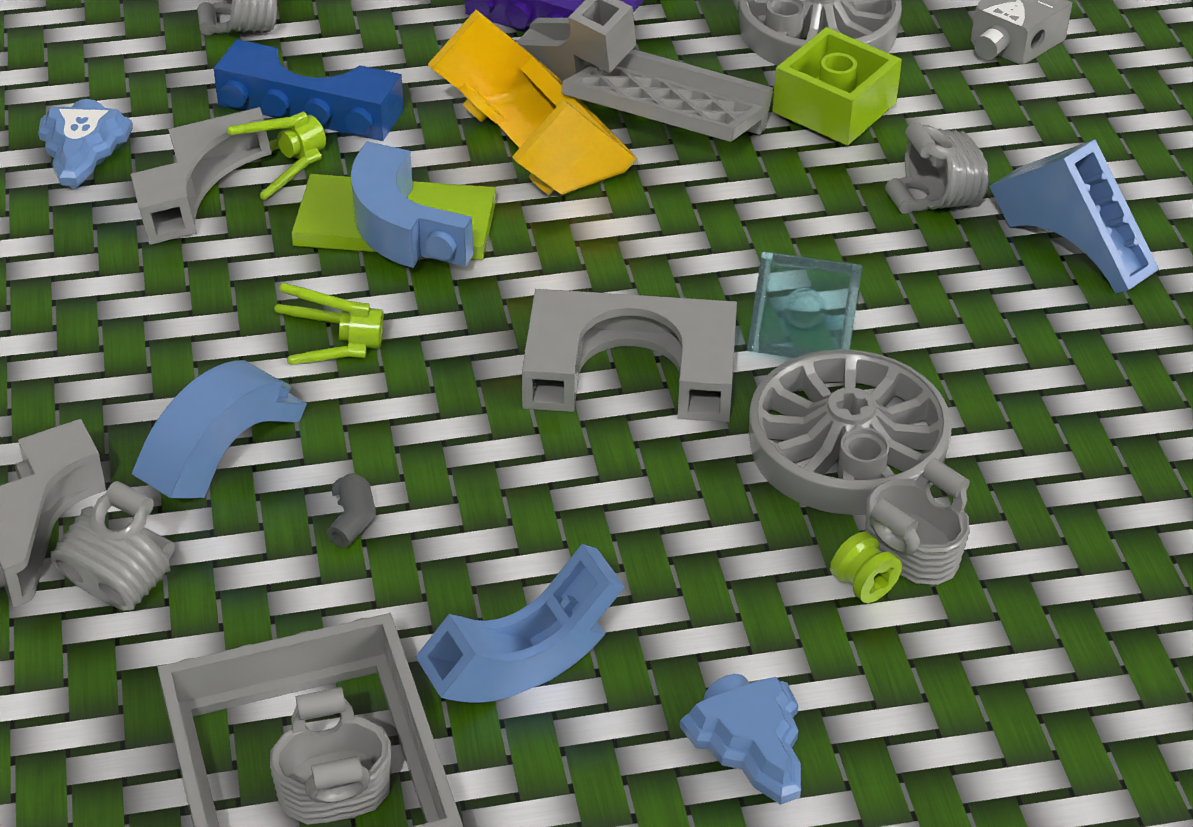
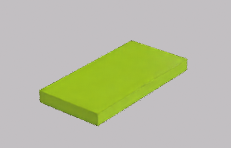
M310 174L292 230L293 246L376 252L364 241L356 227L351 177ZM412 181L413 189L407 197L409 200L423 206L472 217L473 256L471 259L483 260L496 203V187Z

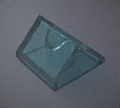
M762 251L747 352L796 358L808 353L824 350H851L863 265Z

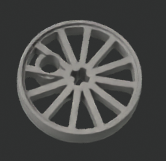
M901 0L738 1V21L742 39L754 53L777 66L825 27L888 53L895 43L902 13Z
M838 349L818 351L793 358L772 370L758 385L753 394L749 411L751 453L756 466L766 480L781 493L796 502L817 510L844 515H866L867 497L875 487L889 480L913 479L917 481L927 463L933 458L944 463L952 430L948 406L940 392L928 379L913 368L897 360L859 350ZM843 382V388L831 393L824 383ZM856 384H863L875 387V389L869 394L862 389L855 388ZM802 389L811 401L792 392ZM894 396L905 400V402L885 407ZM775 410L783 415H772L768 412ZM923 420L926 421L928 424V426L911 425ZM770 439L785 440V441H782V442H779V443H775V442L771 441ZM915 450H928L930 452L922 454ZM812 457L804 467L795 463ZM839 458L837 469L839 478L825 476L824 474ZM888 465L902 471V473L894 474Z

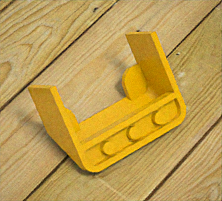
M475 10L428 63L432 70L463 93L467 99L462 105L481 122L487 117L490 118L519 147L512 158L531 172L529 175L530 180L547 195H550L554 190L563 195L625 173L638 159L581 99L561 94L563 81L478 10Z

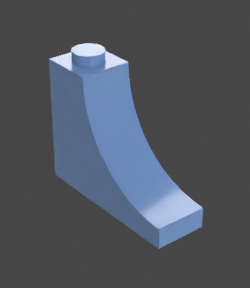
M1096 139L1023 165L989 185L1010 228L1016 226H1036L1055 232L1068 239L1097 265L1110 283L1115 294L1131 289L1159 270Z

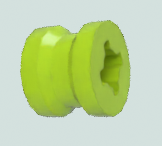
M864 531L851 536L840 546L831 561L830 571L840 582L851 583L855 596L868 604L882 598L892 589L902 572V562L889 551L882 552L879 549L880 544L878 540L870 533Z

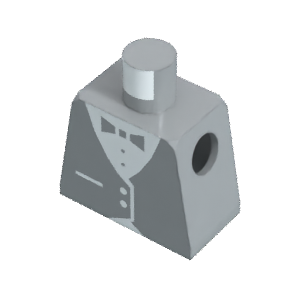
M981 0L975 10L971 42L976 53L985 60H992L998 55L1017 64H1026L1066 39L1073 2L1068 0Z

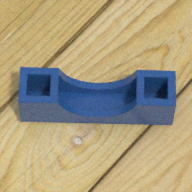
M236 39L213 68L219 106L242 111L260 107L262 115L274 118L291 117L304 111L307 115L314 116L324 129L384 141L404 111L402 74L359 65L349 72L333 77H305L292 73L281 65L276 47Z

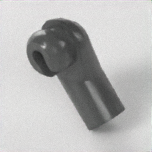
M354 473L337 479L332 487V496H340L337 503L343 506L344 511L327 528L326 532L330 541L340 548H347L376 516L370 483L362 476Z

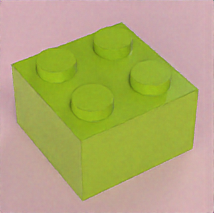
M825 27L776 67L772 112L848 146L896 104L902 59Z

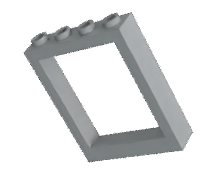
M391 613L360 618L348 623L313 631H304L296 635L257 644L243 645L235 649L197 658H187L179 662L157 667L164 705L193 827H220L193 716L374 673L378 675L426 822L425 824L413 827H463Z

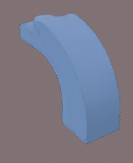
M366 141L357 154L351 170L354 219L364 241L380 255L408 267L414 268L420 256L466 267L473 256L472 217L423 206L409 200L407 197L413 189L411 151Z
M236 360L218 365L189 383L166 407L145 440L132 475L169 498H205L222 456L230 444L243 431L263 421L300 422L307 403L289 393L291 389L289 384L273 377L246 360Z
M581 544L549 586L532 603L509 616L488 621L473 620L448 614L416 655V659L441 698L468 703H482L512 697L552 680L583 658L606 634L597 621L625 586L597 548Z

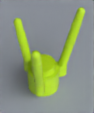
M303 111L291 117L242 123L227 127L226 131L229 135L282 129L278 133L277 139L269 141L271 151L280 148L286 157L299 159L260 193L262 200H267L275 192L279 191L305 167L321 160L322 157L319 150L325 147L326 136L322 125L314 116L307 115Z
M281 283L279 285V290L282 293L342 310V312L277 304L274 307L276 313L340 324L339 340L348 341L347 346L290 355L287 358L288 364L313 363L344 357L366 358L367 348L380 349L383 333V309L370 308L369 303L352 302L288 283Z

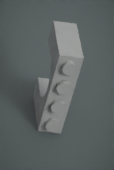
M535 289L522 367L523 409L574 412L579 373L587 360L606 349L620 346H636L651 349L664 355L677 368L680 375L677 419L729 422L737 301Z

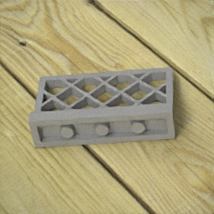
M632 49L610 73L595 65H591L563 80L561 94L732 142L746 131L758 135L765 131L773 87Z

